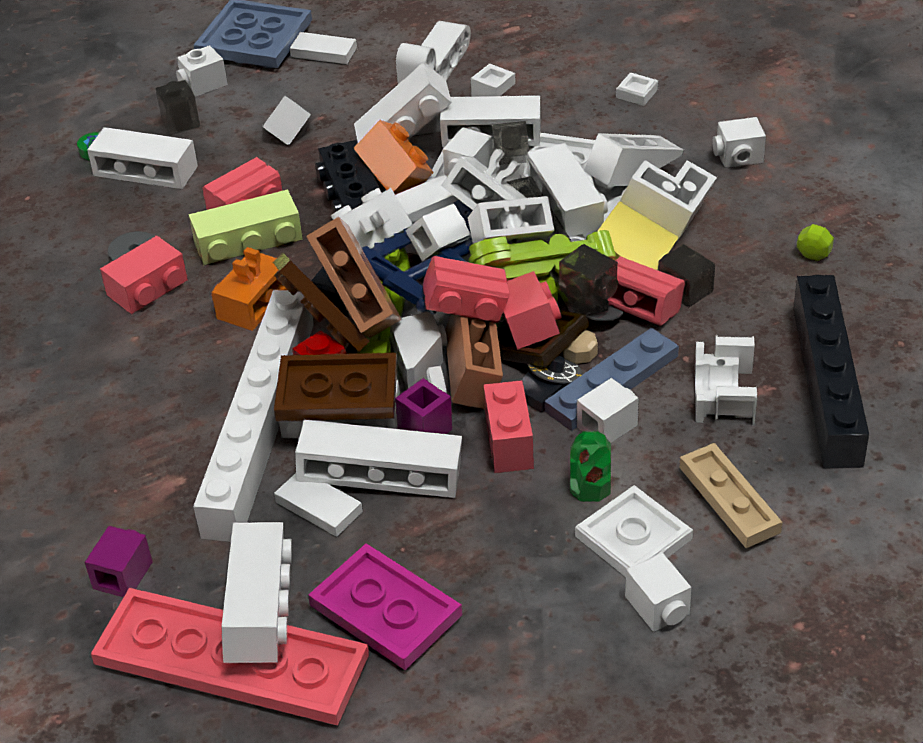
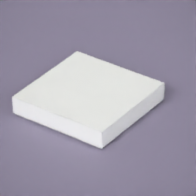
M633 485L575 526V537L626 577V569L662 552L667 558L693 539V529Z

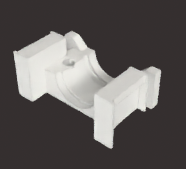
M716 335L714 354H704V342H696L695 422L703 423L706 414H715V419H718V415L752 418V426L755 425L757 387H738V373L752 374L755 347L754 336L749 338L718 337Z

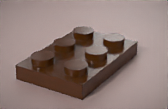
M284 253L272 262L279 270L274 274L277 280L293 296L298 291L303 294L304 298L300 302L319 322L324 318L330 322L326 327L327 330L345 349L352 344L360 351L370 342Z
M397 354L282 355L274 405L275 420L394 419Z

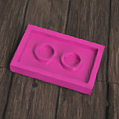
M367 543L308 594L311 607L404 670L462 616V604Z

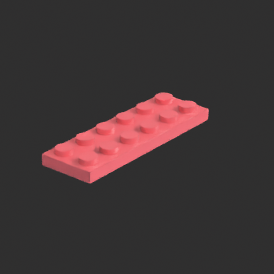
M133 588L128 589L91 652L94 665L337 726L369 657L368 644L287 625V644H279L278 662L223 663L222 609Z

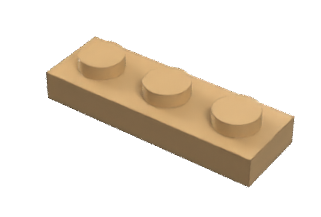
M715 443L680 457V469L745 548L781 533L783 522Z

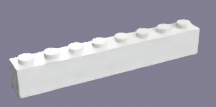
M273 290L193 506L201 539L231 542L233 523H247L280 426L279 421L275 420L274 405L281 356L293 355L292 348L310 337L314 325L312 314L300 302L304 298L301 292H297L294 296L288 290Z

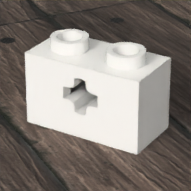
M548 196L478 203L468 217L473 244L482 240L506 236L507 243L509 244L543 240L545 242L554 232Z

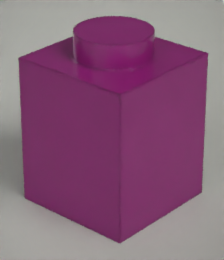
M424 378L395 398L397 429L447 434L452 430L451 396Z
M113 526L107 527L85 561L89 579L94 590L124 597L129 588H137L153 563L146 535L131 529L124 530Z

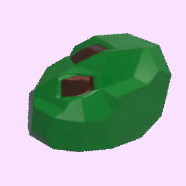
M583 431L575 437L570 447V493L580 502H599L611 495V443L604 434L598 431Z

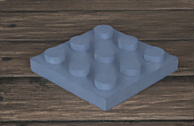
M229 0L195 42L194 49H201L210 45L223 60L235 61L240 64L260 65L265 68H278L289 53L290 47L299 33L304 32L311 23V10L245 0Z

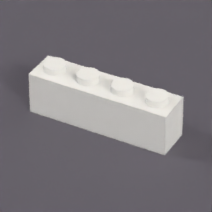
M304 420L295 452L296 481L455 498L461 464L462 436Z
M283 522L233 523L222 618L223 663L278 662L279 644H287V617L280 616H289L292 539H284Z

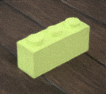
M288 189L189 214L193 239L203 265L244 255V250L247 247L260 251L303 240L299 212Z

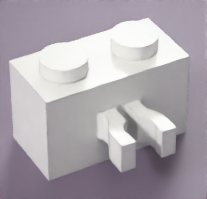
M496 149L492 154L489 168L474 157H460L441 185L472 210H474L478 203L526 198L505 182L507 177L513 175L520 167L519 163L511 161L506 170H501L496 175L500 168L499 161L505 154L500 149Z
M377 188L361 198L363 201L362 205L353 210L347 205L331 215L333 220L340 217L349 225L361 248L368 246L372 249L374 248V243H383L384 238H393L394 233H402L403 229L413 225L391 188L383 193Z

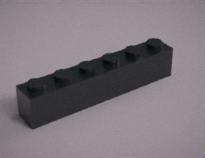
M797 276L793 311L823 469L864 468L869 430L835 276Z

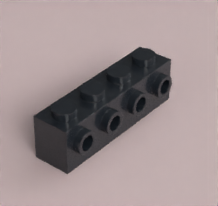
M357 140L334 143L327 147L318 148L320 162L315 163L316 174L319 182H323L327 200H333V213L347 205L352 210L363 204L361 200L363 196L379 188L371 170L354 150V147L358 144Z

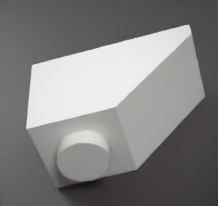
M430 312L402 317V320L389 327L391 348L393 353L397 354V364L406 389L422 378L427 380L426 370H428V367L441 366L443 363L442 347L447 345V336L443 324L437 325L434 316Z

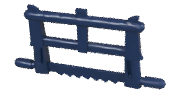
M457 200L453 203L464 218L466 226L470 231L468 217L473 210L462 201ZM403 229V233H394V238H384L383 243H374V248L372 249L368 246L362 247L363 252L379 280L383 282L382 285L416 305L418 312L425 313L429 311L432 315L437 313V311L426 310L423 286L417 282V280L425 277L432 257L404 272L384 258L388 254L412 243L405 231L407 229ZM472 237L451 248L448 246L440 250V253L435 256L466 262L462 257L470 253L469 247L473 244Z

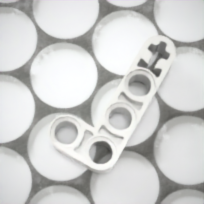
M438 21L421 46L402 43L398 48L396 57L398 84L423 62L447 80L469 46L471 37L469 25Z

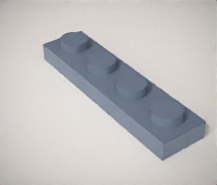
M650 328L546 399L545 412L573 431L577 428V400L610 378L614 379L624 388L631 390L677 358L679 345L653 328Z

